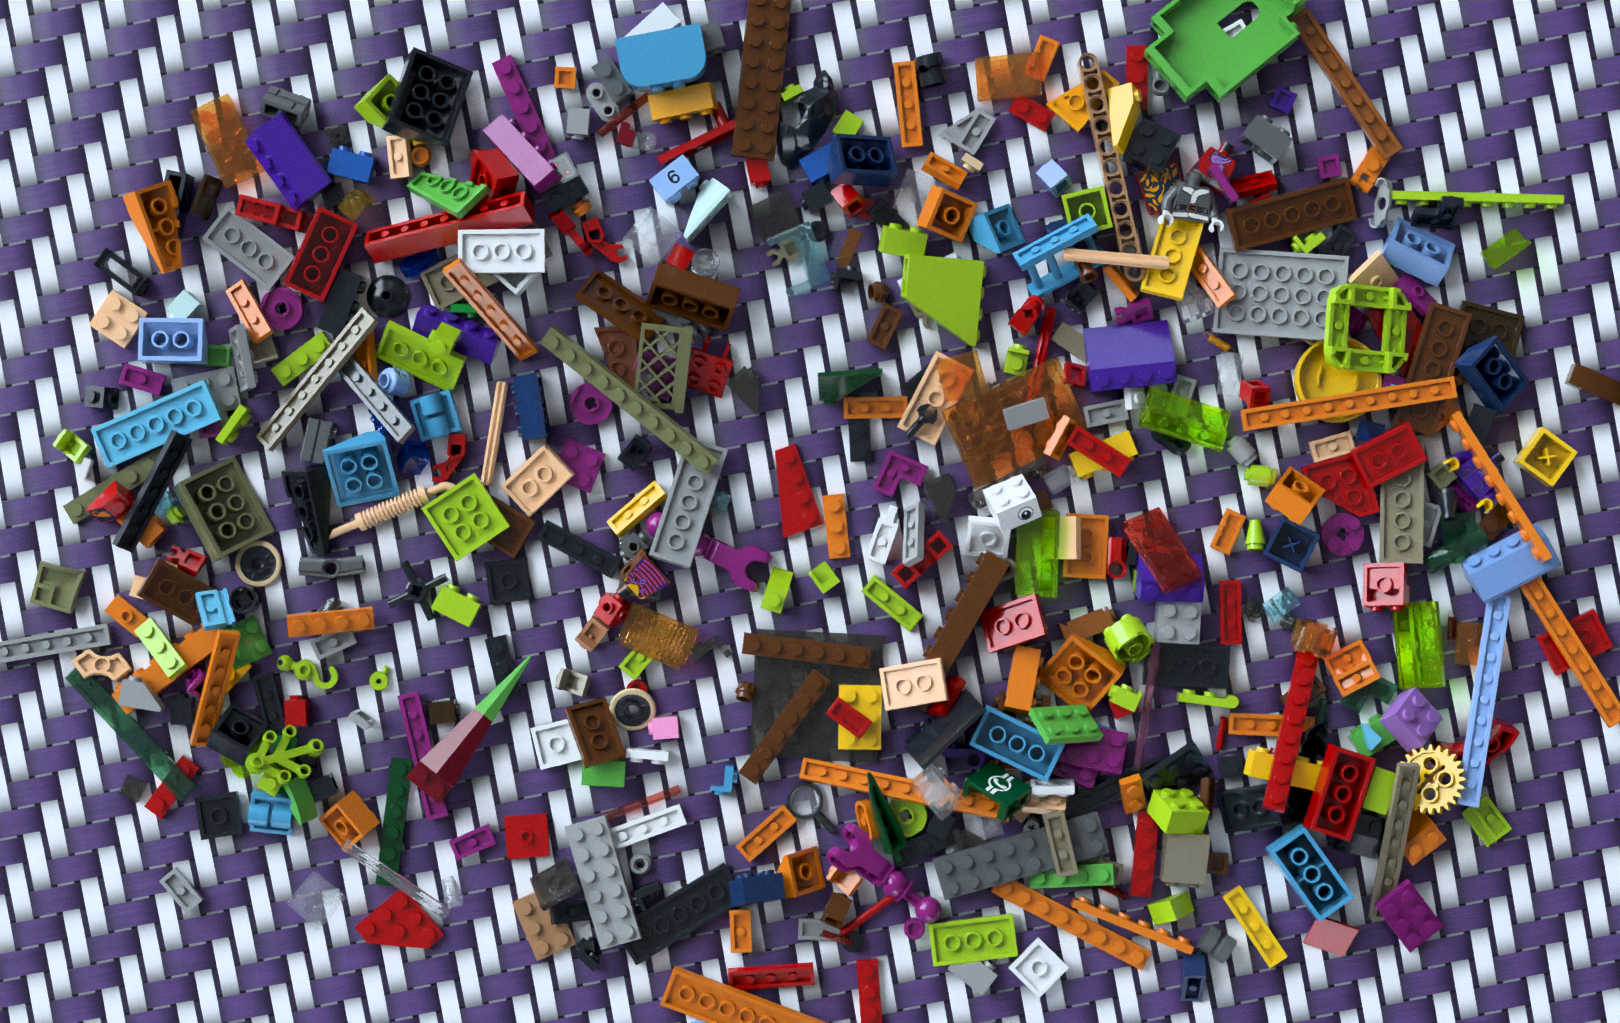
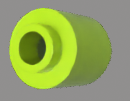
M1250 464L1249 468H1245L1244 480H1247V485L1269 487L1275 484L1276 469H1271V466Z

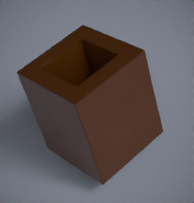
M832 892L820 921L840 929L852 900L843 893Z

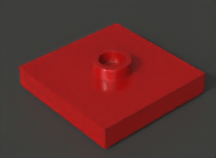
M547 813L504 816L507 859L550 856Z

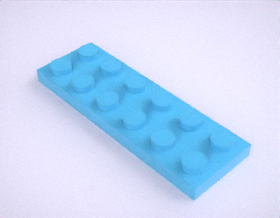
M205 379L90 430L107 468H111L164 445L172 430L187 435L223 419Z

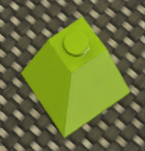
M390 73L387 74L362 97L354 108L368 123L383 128L398 81Z

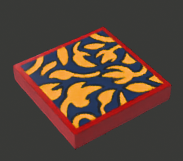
M1176 161L1169 163L1161 180L1146 172L1135 176L1149 216L1161 212L1163 195L1175 185L1177 180L1183 181Z

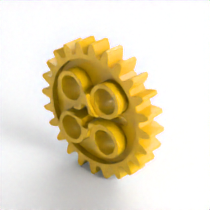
M1429 744L1428 750L1424 746L1420 747V752L1412 749L1414 756L1405 755L1408 760L1407 763H1418L1421 766L1419 773L1421 780L1417 784L1413 810L1416 811L1420 807V813L1425 814L1428 809L1430 815H1434L1435 809L1439 814H1442V807L1450 811L1449 804L1457 805L1455 798H1463L1459 791L1466 790L1461 785L1462 782L1467 781L1466 778L1461 777L1462 774L1466 773V770L1459 769L1463 762H1455L1458 756L1456 754L1449 756L1451 750L1446 749L1443 752V748L1438 745L1436 750L1432 744ZM1434 759L1436 766L1432 770H1428V761ZM1450 774V783L1443 785L1442 778ZM1430 775L1433 776V780L1435 781L1433 784L1429 783L1430 780L1428 779V777ZM1434 789L1436 792L1435 798L1428 800L1427 793Z

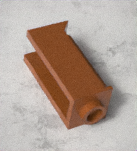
M1105 606V610L1100 608L1067 621L1066 625L1058 623L1064 641L1072 633L1085 639L1103 632L1117 621L1113 609L1109 610Z

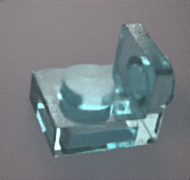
M1288 586L1263 603L1262 607L1267 616L1275 622L1301 603Z

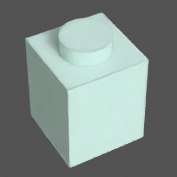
M183 290L167 309L171 312L169 314L171 318H193L204 305L189 291Z

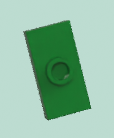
M452 304L450 307V312L453 314H466V318H479L478 312L470 304Z

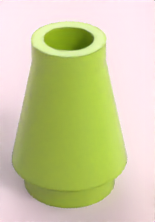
M1249 520L1245 541L1247 551H1264L1266 541L1262 520Z

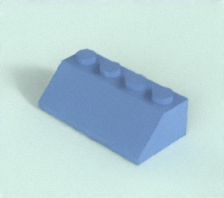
M1537 522L1532 525L1553 556L1547 561L1541 563L1540 560L1536 561L1530 552L1531 546L1528 542L1525 543L1522 540L1519 531L1460 561L1465 578L1484 604L1561 566V562L1547 535Z

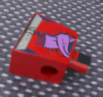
M1226 141L1222 142L1218 150L1210 146L1186 175L1189 177L1190 171L1203 173L1201 183L1206 184L1211 191L1221 196L1223 193L1206 169L1213 163H1217L1229 181L1236 161L1229 158L1234 146Z

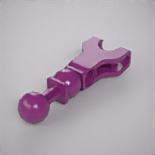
M663 512L651 514L646 521V530L653 538L655 537ZM705 531L701 533L694 554L696 557L704 556V559L727 569L735 585L751 592H757L759 584L747 575V565L754 560L769 563L773 558L771 553L758 546L748 545L737 549L715 538L711 539Z
M853 823L845 825L842 830V837L848 842L850 852L840 847L830 849L826 855L829 863L841 872L855 871L877 887L882 885L883 891L888 896L896 897V902L904 898L913 905L916 916L920 921L924 923L935 922L942 912L940 902L932 896L922 897L910 887L914 881L908 882L907 877L902 872L893 870L895 867L873 849L872 841L866 831Z

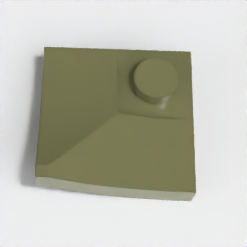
M40 561L30 602L68 614L73 613L79 590L87 572Z

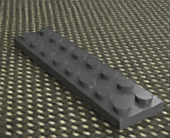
M1097 810L1066 819L1076 862L1109 853ZM1045 826L933 858L945 900L1055 868Z

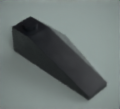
M310 465L281 471L285 492L288 498L292 497L296 509L293 511L296 517H300L304 525L302 532L311 553L327 554L331 482L326 465Z

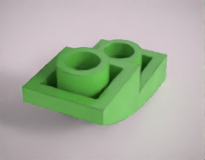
M296 777L287 784L282 785L293 803L289 808L299 825L318 817L313 796L305 779Z

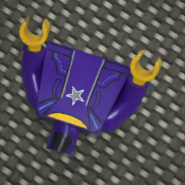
M1496 450L1489 458L1502 476L1497 466L1505 458ZM1461 451L1452 458L1445 460L1443 464L1449 463L1451 466L1448 472L1453 471L1470 495L1476 501H1480L1476 506L1479 508L1484 505L1485 514L1493 508V502L1497 493L1493 487L1490 488L1484 480L1485 474L1482 469H1477L1472 461L1474 457L1471 452Z

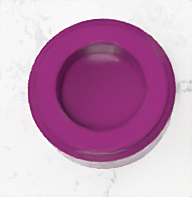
M916 917L909 918L904 924L905 935L913 940L923 936L925 932L924 923Z

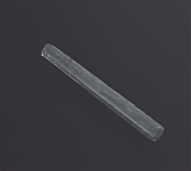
M346 840L341 847L342 851L441 918L445 919L449 915L450 909L351 841Z

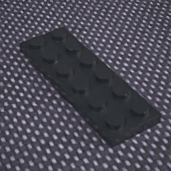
M724 862L636 915L643 938L623 944L636 965L732 908L728 882L735 879Z

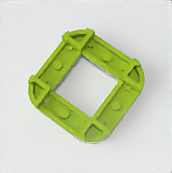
M1356 283L1341 284L1332 288L1329 292L1326 307L1325 362L1336 369L1349 371L1394 373L1399 369L1403 362L1408 359V353H1404L1407 311H1412L1411 302L1407 301L1401 289ZM1350 306L1384 309L1381 351L1351 349L1347 347Z

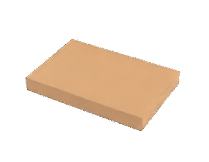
M545 443L501 485V488L528 517H531L575 473Z
M942 658L879 668L886 711L949 700Z

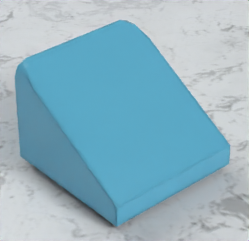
M1362 723L1360 726L1367 749L1371 751L1382 739L1369 725Z

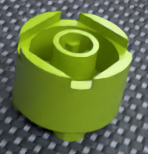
M1125 614L1119 621L1103 631L1107 647L1121 665H1126L1125 662L1129 661L1132 664L1141 661L1151 652V644L1153 643L1154 645V638L1142 620L1138 617H1133L1131 614Z

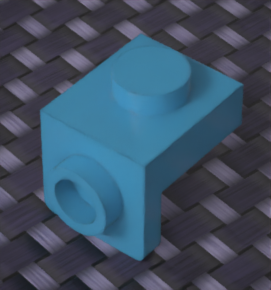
M726 764L724 786L711 784L710 790L715 791V795L727 796V792H732L733 783H737L738 771L734 770L735 765Z

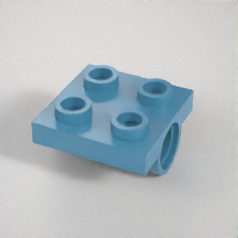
M451 389L409 401L421 442L463 430Z
M252 790L248 811L250 831L292 836L294 832V815L289 807L293 803L288 794L277 793L273 797L267 792Z

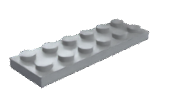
M703 441L700 442L718 455L720 459L709 474L704 475L681 456L649 552V557L686 569L691 567L728 449Z
M607 815L565 826L600 949L603 950L643 938Z

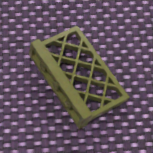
M641 323L634 389L640 392L646 388L652 395L648 400L658 408L675 410V413L683 414L693 326L675 327ZM645 329L654 330L659 336L652 342H649L645 337ZM670 332L679 333V340L672 345L665 338ZM662 339L668 348L659 353L653 345ZM650 348L656 357L647 362L642 354ZM672 351L677 359L669 365L663 356ZM660 359L666 368L657 374L651 365ZM648 368L654 377L645 382L641 378L640 373ZM670 371L674 376V380L667 385L661 379V376ZM657 379L664 388L655 394L648 385ZM667 390L672 396V403H664L658 396Z

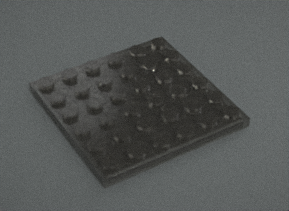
M756 629V634L872 647L869 669L755 655L753 685L756 690V697H753L750 755L814 668L831 681L776 758L803 759L805 757L815 760L877 763L878 750L838 749V723L825 713L839 696V685H881L879 668H882L884 635Z

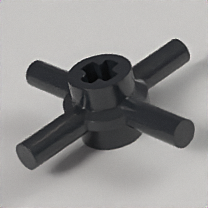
M408 560L401 563L409 582L406 585L405 593L387 601L390 608L410 600L413 603L420 604L428 621L436 618L428 603V598L430 597L431 589L449 581L446 573L427 582L422 578L416 577ZM416 585L423 588V591L420 592V597L413 592L416 590Z

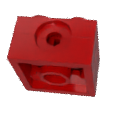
M480 148L470 151L469 162L473 167L469 181L474 182L477 186L481 184L488 185L490 192L480 200L481 202L515 193L519 180L518 171L514 169L499 148L490 150Z

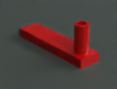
M720 101L717 102L718 109L712 110V115L718 127L657 156L663 169L682 154L688 158L733 136L735 121L734 119L729 121Z

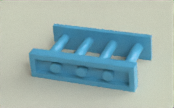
M1089 213L1012 253L1021 270H1028L1032 282L1026 285L1031 295L1043 297L1080 277L1079 270L1075 267L1074 261H1070L1059 268L1054 257L1058 252L1066 248H1074L1073 244L1083 239L1088 250L1104 251L1102 246L1096 247L1092 234L1099 230ZM1046 259L1051 272L1040 278L1035 265ZM1092 263L1094 269L1103 265L1099 263Z

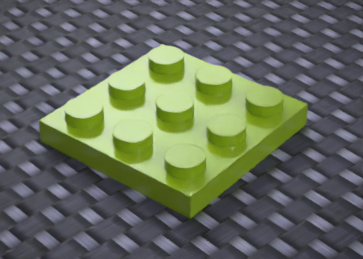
M473 473L421 508L456 562L510 527V524L476 473Z

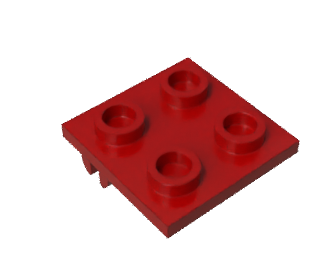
M707 336L702 350L695 347L692 349L686 386L722 399L734 362L727 359L732 344L727 343L722 358L706 353L711 337Z

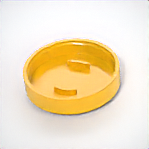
M1348 337V348L1370 350L1363 343ZM1318 341L1310 346L1299 358L1294 371L1293 383L1296 396L1300 401L1381 388L1382 375L1381 373L1334 368L1325 362L1324 341ZM1364 413L1332 417L1320 420L1331 423H1342L1351 421L1363 415Z

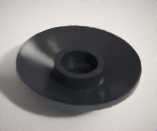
M383 275L376 278L368 287L367 303L375 314L391 318L401 314L406 309L409 302V291L406 284L398 277ZM385 292H389L391 295L388 300L383 298Z

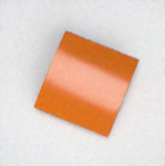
M1362 638L1323 658L1342 697L1381 678Z

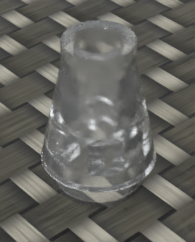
M454 876L442 879L444 902L448 909L464 905L463 899L465 897L457 885Z

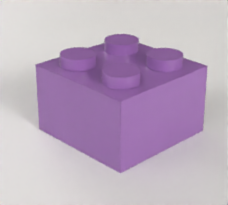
M1414 687L1399 693L1379 721L1408 752L1424 746L1443 717L1422 693Z

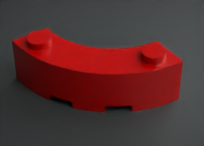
M1495 717L1492 718L1485 766L1492 763L1491 760L1501 753L1504 754L1517 739L1520 732L1511 723ZM1437 740L1434 746L1435 750L1440 745L1443 748V752L1446 749L1451 750L1449 756L1452 754L1458 756L1455 762H1462L1465 741L1447 743ZM1431 759L1430 762L1436 766V761Z

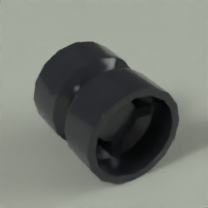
M941 52L922 55L914 59L917 71L921 72L919 81L922 89L936 87L948 82L946 70L942 69L944 62Z
M252 586L237 587L229 596L231 608L240 614L256 611L262 602L260 592Z

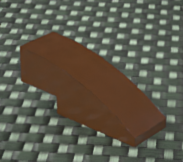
M1573 363L1564 384L1620 406L1619 381L1580 364Z

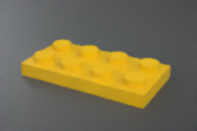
M1164 218V222L1159 224L1150 255L1169 257L1170 266L1168 269L1146 268L1140 292L1182 302L1204 229V222L1174 218L1173 223L1167 227V220Z

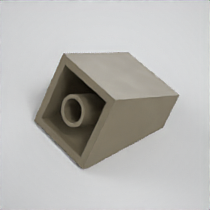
M1163 831L1160 880L1165 882L1166 886H1178V883H1186V887L1199 888V884L1205 885L1211 835L1206 831L1203 834H1165Z

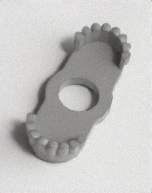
M1379 177L1375 181L1374 186L1378 187V193L1374 202V217L1368 219L1369 226L1375 229L1383 228L1386 225L1388 212L1391 207L1393 185L1390 180ZM1382 198H1385L1386 206L1381 210L1380 201Z

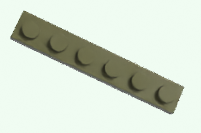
M163 446L65 504L63 508L72 523L77 524L91 514L86 511V508L115 480L129 491L143 484Z

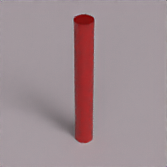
M888 895L842 927L840 931L845 937L895 901L896 898Z

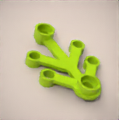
M287 725L282 731L283 736L274 754L265 756L269 746L277 739L276 733L269 730L263 735V742L258 752L250 754L246 759L245 765L250 773L260 774L264 772L277 779L280 784H287L291 779V773L288 770L296 773L301 779L307 778L311 773V768L308 765L302 764L300 766L289 759L306 754L310 757H318L324 751V744L321 740L315 738L311 739L307 745L285 751L290 739L297 733L293 725ZM286 730H291L293 734H287ZM271 735L273 740H268L266 736ZM313 744H317L319 749H315ZM254 760H258L260 766L255 765ZM277 763L288 770L278 771L270 766V764ZM301 769H305L307 774H302ZM281 774L286 775L287 780H283Z

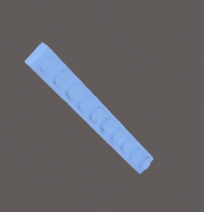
M1502 595L1486 604L1463 751V764L1461 765V769L1466 770V773L1461 775V777L1467 779L1466 782L1461 783L1466 790L1459 791L1463 798L1456 797V802L1459 805L1479 808L1511 596Z

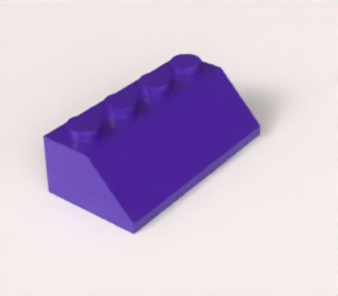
M283 112L256 129L244 141L294 211L312 203L333 182Z

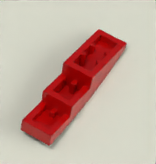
M240 194L235 215L306 234L314 213L300 209L294 211L292 207Z

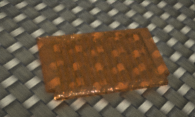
M632 602L629 614L618 635L621 638L619 645L679 670L680 664L685 665L699 630Z

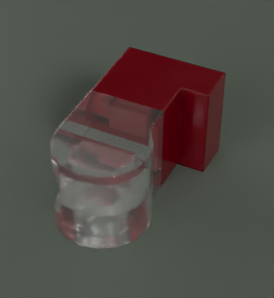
M621 122L616 140L617 144L645 152H651L656 149L657 139L653 133H641L630 130V123Z

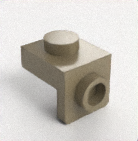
M561 668L556 676L555 688L586 697L592 677L571 669Z

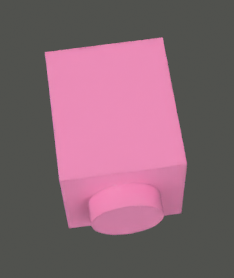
M678 715L652 718V722H648L649 735H653V740L679 738Z

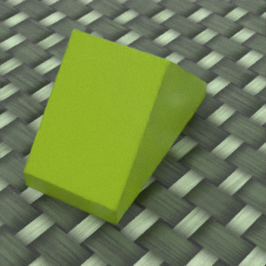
M1187 890L1147 904L1154 925L1177 921L1195 911Z

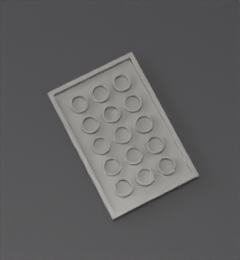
M1220 248L1218 270L1237 296L1222 309L1215 305L1213 333L1324 341L1329 292L1338 285L1347 284L1349 256L1250 249L1234 251V248Z

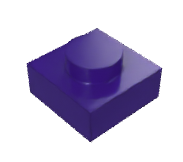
M1277 86L1268 107L1288 115L1298 94Z

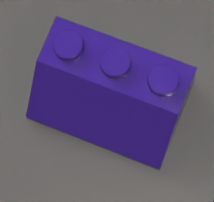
M1138 553L1135 595L1139 601L1203 602L1205 578L1201 554Z

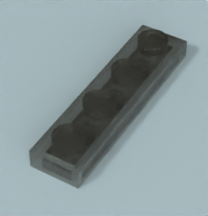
M1041 456L967 495L973 510L987 506L982 490L992 485L999 484L1020 474L1023 475L1027 482L1034 478L1043 477L1049 471L1044 457Z

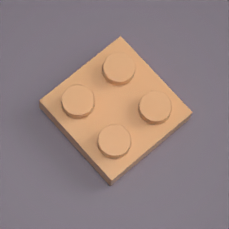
M112 289L89 325L126 349L139 330V318H147L150 313Z

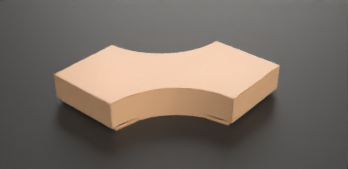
M87 649L71 661L84 679L92 675H103L116 683L132 671V668L120 653L112 656H100Z

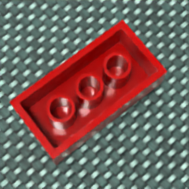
M318 206L283 284L323 302L359 224Z
M1328 744L1303 826L1350 842L1376 759Z

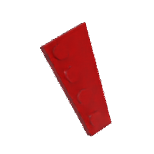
M793 444L776 450L775 457L783 538L822 525L823 521L796 445Z

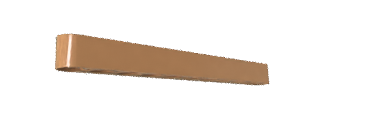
M1084 53L1077 62V68L1118 251L1124 253L1126 246H1132L1135 249V254H1141L1119 153L1113 146L1110 113L1098 60L1094 54ZM1085 58L1091 59L1093 67L1090 69L1084 68L1082 60ZM1094 79L1098 84L1097 89H1089L1086 85L1087 80ZM1099 100L1102 103V109L1099 111L1094 110L1091 107V102ZM1104 121L1107 124V130L1104 132L1098 131L1096 123ZM1109 142L1112 146L1111 152H1103L1101 150V143ZM1107 163H1114L1116 165V172L1113 174L1108 173L1105 165ZM1111 184H1119L1121 193L1113 194L1110 191ZM1116 205H1123L1126 208V213L1124 215H1117L1115 212ZM1120 226H1128L1131 230L1130 235L1122 236L1119 232ZM1122 266L1127 281L1136 283L1144 277V267H1137L1140 275L1138 278H1132L1129 275V269L1133 266Z

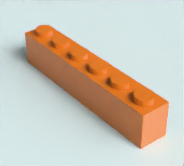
M201 623L202 628L196 632L194 629L183 636L185 640L179 645L177 642L173 644L188 664V667L173 679L168 678L154 658L149 661L150 666L145 670L140 668L132 676L142 677V681L149 682L156 694L160 693L212 654L218 629L204 631L203 624ZM122 682L115 687L116 691L112 693L117 702H119ZM121 706L126 715L138 709Z

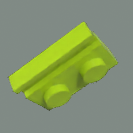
M239 405L215 440L224 445L234 443L239 436L237 432L242 425L245 426L251 419L250 413L252 410L246 405Z
M1486 794L1480 797L1479 808L1468 806L1467 809L1460 812L1486 847H1489L1490 844L1496 842L1512 830L1511 826Z

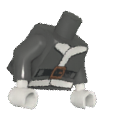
M1190 171L1188 181L1177 180L1175 185L1163 195L1161 213L1163 215L1157 219L1159 224L1164 222V218L1167 220V227L1173 223L1174 218L1209 223L1210 220L1212 223L1208 229L1211 233L1214 232L1213 225L1219 227V233L1223 230L1224 224L1218 220L1220 215L1214 193L1206 184L1201 183L1203 173Z

